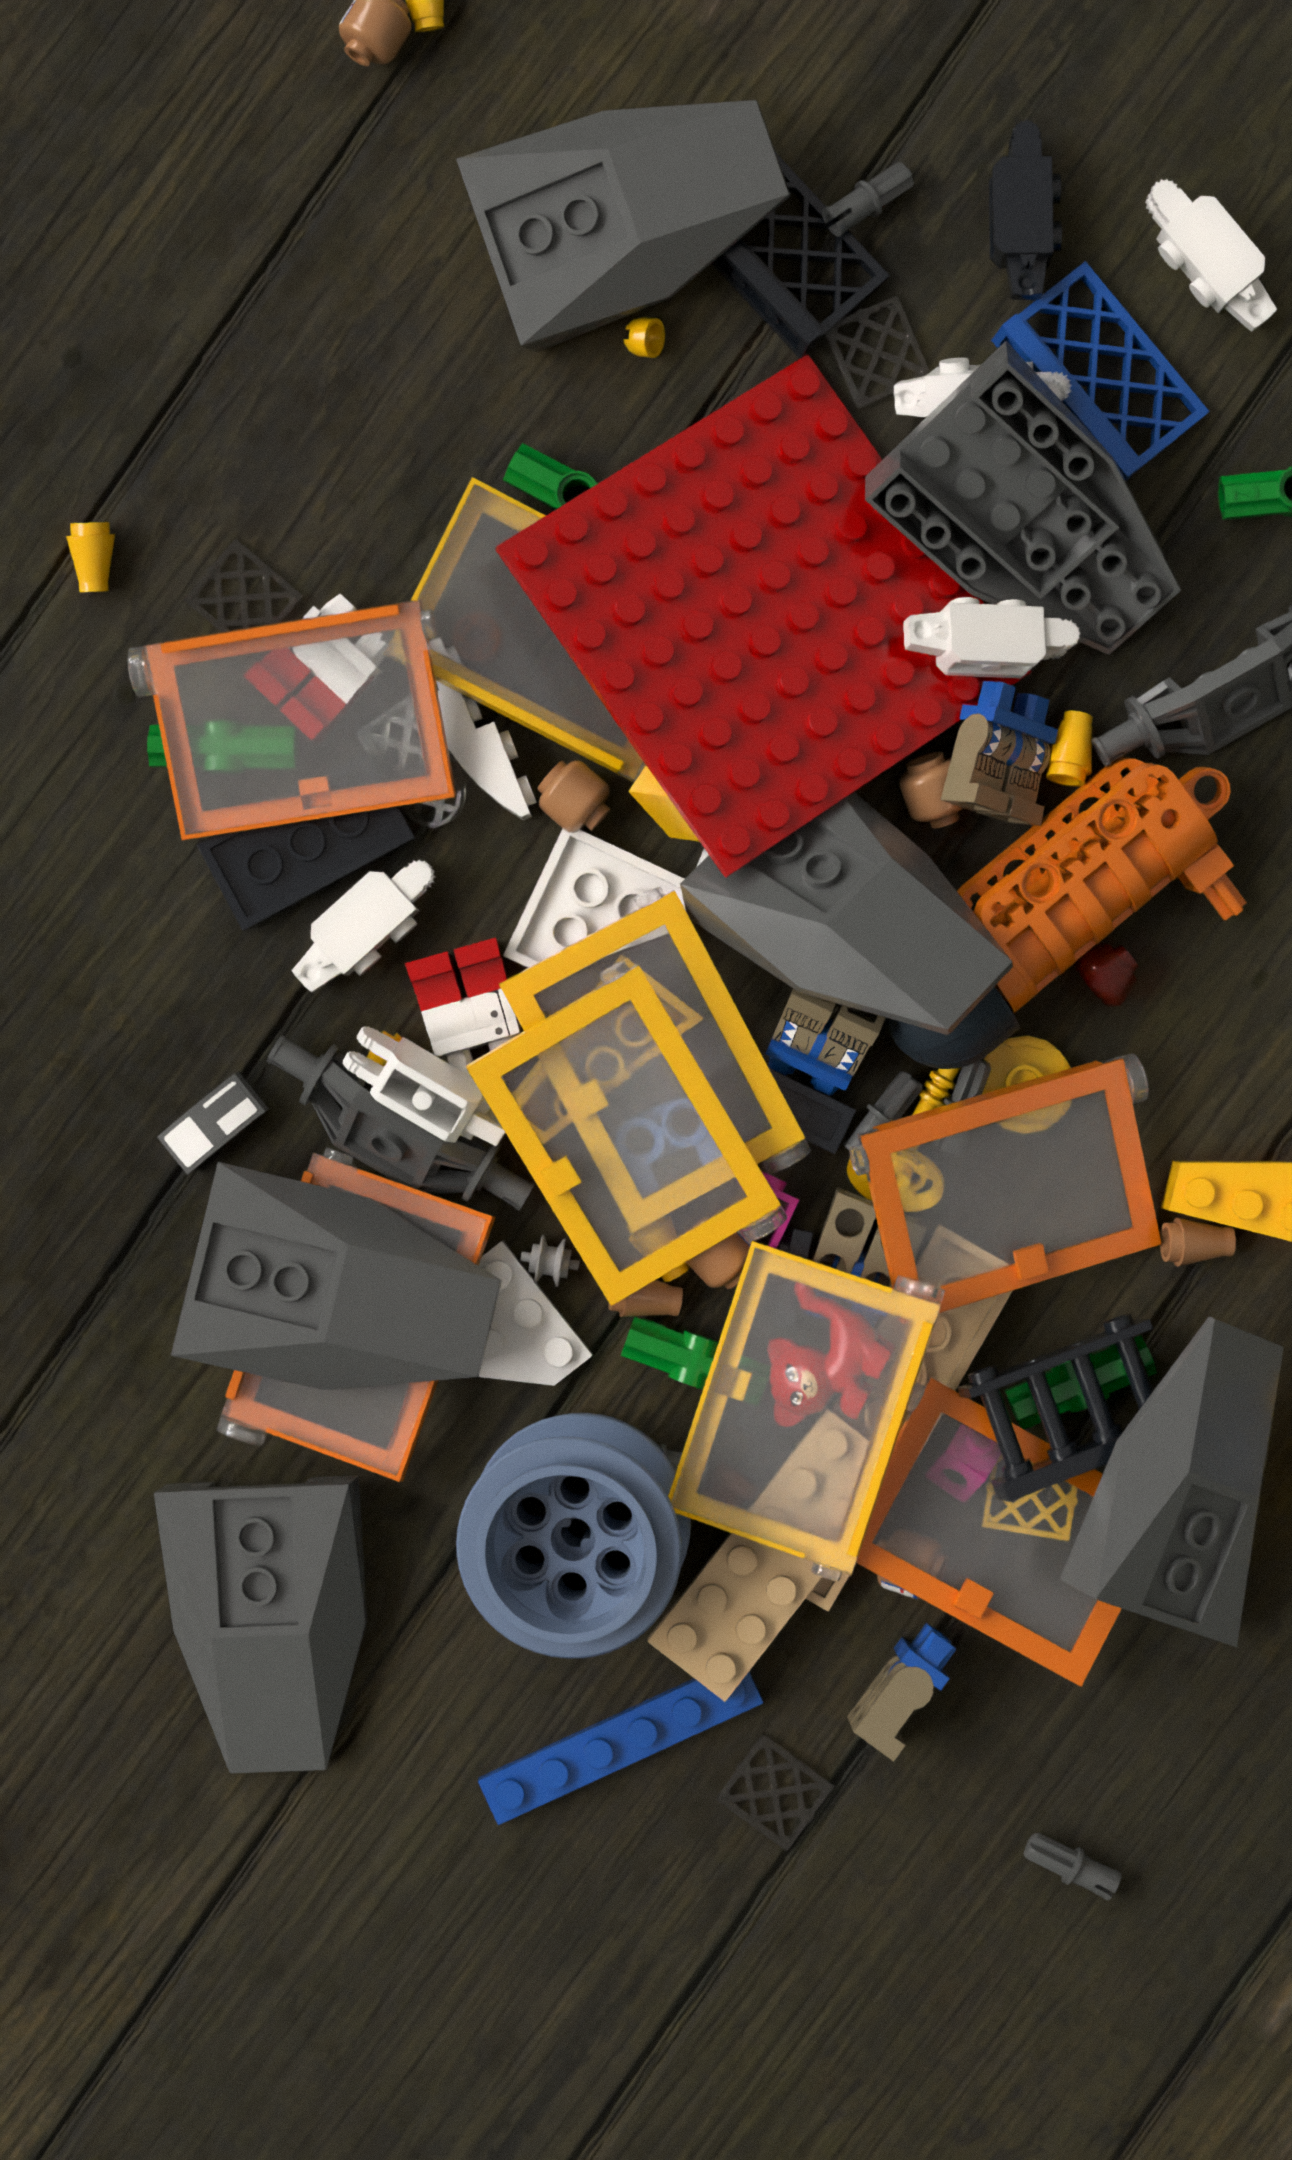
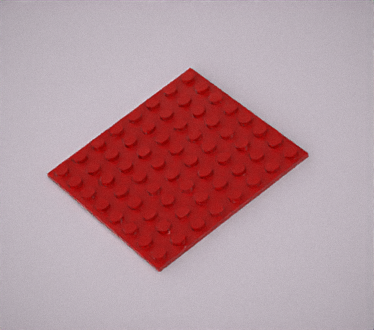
M808 354L495 548L498 555L725 878L961 721L959 718L962 705H978L984 681L1004 682L1013 686L1032 672L1029 670L1022 678L948 676L936 666V656L905 650L903 623L910 615L940 612L950 601L963 597L976 598L979 600V604L984 603L980 598L968 593L865 501V476L882 461V458Z

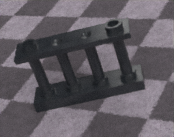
M1131 1314L1115 1317L1103 1323L1105 1331L999 1372L996 1365L982 1368L968 1375L970 1383L957 1387L960 1397L974 1398L981 1396L1006 1464L1002 1468L1004 1475L991 1480L997 1499L1011 1502L1108 1463L1116 1441L1126 1428L1122 1429L1119 1423L1115 1424L1089 1353L1116 1344L1140 1410L1154 1390L1134 1336L1153 1329L1150 1319L1133 1320ZM1068 1361H1071L1096 1429L1092 1433L1094 1440L1078 1447L1075 1441H1069L1044 1372ZM1026 1378L1051 1446L1047 1450L1049 1458L1034 1464L1031 1463L1030 1458L1025 1459L999 1390L1000 1387Z

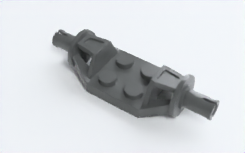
M1292 605L1289 607V613L1255 629L1259 646L1244 650L1236 659L1215 671L1202 674L1185 688H1180L1169 677L1136 699L1132 695L1125 699L1128 720L1105 734L1091 739L1092 746L1104 766L1111 765L1115 760L1142 745L1157 759L1165 755V752L1209 755L1292 708V663L1287 669V663L1292 659ZM1179 720L1184 729L1158 731L1155 725Z
M280 1036L266 1062L277 1066L304 1082L302 1086L304 1091L299 1103L307 1106L311 1101L334 1146L393 1181L429 1194L464 1193L462 1199L468 1202L476 1190L480 1192L483 1188L520 1211L535 1183L527 1181L497 1163L499 1158L496 1155L503 1143L500 1142L497 1146H494L475 1135L471 1140L459 1136L455 1143L444 1141L377 1102L370 1094V1091L367 1090L369 1083L357 1077L356 1074H352V1072L344 1067L342 1063L345 1056L339 1053V1046L333 1044L325 1055L321 1054L320 1057H317L288 1040L286 1036ZM334 1098H335V1099L337 1100V1102L342 1106V1108H343L342 1110L340 1109V1107L338 1106V1104L336 1103V1101L334 1100ZM442 1165H444V1166L453 1167V1168H458V1169H463V1170H467V1171H471V1172L452 1171V1170H440V1169H441Z

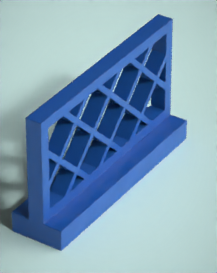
M1086 261L1043 294L1041 299L1036 300L1021 313H1016L1006 321L991 340L997 348L1007 341L1025 362H1033L1034 372H1052L1054 374L1057 371L1059 374L1062 372L1064 376L1067 375V379L1071 380L1069 382L1072 385L1070 387L1071 392L1062 402L1112 455L1125 481L1130 479L1133 474L1210 412ZM1080 279L1094 295L1093 310L1068 307L1069 288ZM1060 296L1059 305L1050 304ZM1103 306L1107 312L1101 311V307ZM1038 313L1058 315L1057 339L1040 337L1028 321ZM1067 317L1092 320L1090 343L1065 340ZM1100 321L1117 323L1125 332L1124 347L1099 344ZM1133 343L1138 349H1132ZM1050 348L1056 349V354H1055V355H1054V353L1050 350ZM1064 350L1089 353L1088 376L1072 375L1063 365ZM1098 354L1123 357L1121 381L1096 378ZM1131 359L1150 362L1156 370L1155 385L1130 382ZM1164 381L1169 385V387L1163 386ZM1081 386H1087V393ZM1095 388L1120 391L1119 414L1105 413L1094 403ZM1129 392L1154 395L1152 418L1127 415ZM1163 396L1179 398L1192 414L1182 422L1161 420ZM1111 423L1118 424V431ZM1127 425L1152 428L1150 448L1140 456L1125 441ZM1160 429L1170 431L1160 439Z

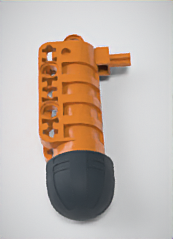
M1121 757L1112 762L1111 765L1102 768L1084 785L1042 818L1041 826L1034 825L957 891L970 909L973 904L969 898L973 894L981 896L973 912L1012 960V969L949 1035L885 1018L889 1033L898 1047L915 1061L940 1069L961 1068L983 1059L1020 1028L1014 1015L1015 1012L1176 878L1180 880L1186 889L1199 894L1203 892L1223 920L1243 911L1242 907L1247 902L1225 874L1234 865L1217 844V836L1208 821L1228 802L1231 790L1227 776L1216 769L1196 767L1178 780L1167 767L1153 763H1144L1130 757ZM1123 769L1131 771L1125 777L1122 778L1120 772ZM1211 776L1217 786L1216 794L1211 801L1200 803L1194 795L1195 785L1200 778ZM1103 785L1104 788L1110 789V791L1105 793L1100 790V787ZM1089 797L1098 799L1090 808L1079 814L1080 804ZM1065 816L1069 821L1068 824L1062 821ZM1047 832H1052L1055 834L1049 840H1047V838L1045 837ZM1028 847L1031 851H1034L1032 856L1025 853ZM1018 859L1024 862L1012 873L1004 877L1003 872L1009 862ZM989 879H992L994 883L993 887L987 884V881Z

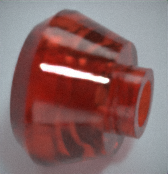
M1106 943L1091 948L1075 963V967L1085 983L1107 1007L1121 1006L1137 981L1133 971L1139 967L1122 945L1113 949Z

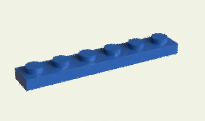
M750 1671L726 1702L693 1678L478 1778V1783L497 1824L500 1825L763 1704V1699Z

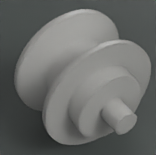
M542 1235L540 1244L533 1243L531 1253L522 1251L520 1261L529 1262L528 1272L535 1273L534 1283H537L542 1275H548L553 1277L555 1286L558 1287L560 1278L567 1279L569 1269L578 1271L580 1261L571 1260L572 1250L565 1249L566 1239H563L558 1247H552L547 1245L545 1235Z

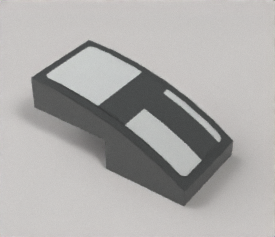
M238 1071L189 1109L157 1138L188 1175L226 1143L237 1137L269 1108Z

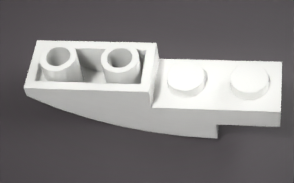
M440 638L429 641L432 651L462 665L454 646L445 649ZM436 681L439 688L438 696L446 740L450 752L465 772L498 804L522 820L531 818L532 815L528 806L537 802L527 776L517 778L510 760L519 756L509 731L506 730L499 733L495 722L476 728L474 722L483 719L477 702Z

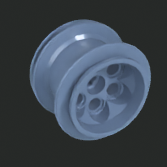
M569 1413L546 1418L528 1425L505 1441L494 1453L465 1501L457 1529L456 1547L459 1571L466 1591L479 1613L496 1631L513 1643L538 1654L557 1658H587L606 1654L627 1645L654 1624L665 1610L677 1585L679 1573L686 1557L691 1530L690 1518L675 1513L668 1497L677 1470L660 1446L639 1429L616 1418L593 1413ZM577 1476L586 1479L590 1491L584 1494L573 1493L566 1486L565 1478ZM527 1497L540 1499L546 1508V1513L540 1516H533L527 1513L522 1506V1499ZM615 1501L622 1502L630 1508L632 1517L623 1521L616 1520L608 1513L607 1505ZM575 1518L583 1520L589 1526L583 1537L574 1536L567 1529ZM528 1545L535 1546L541 1550L545 1560L538 1564L529 1563L522 1557L520 1549ZM612 1550L624 1552L630 1560V1565L625 1568L612 1567L607 1562L605 1554ZM569 1572L578 1573L585 1579L587 1587L582 1590L570 1589L563 1582L562 1575Z

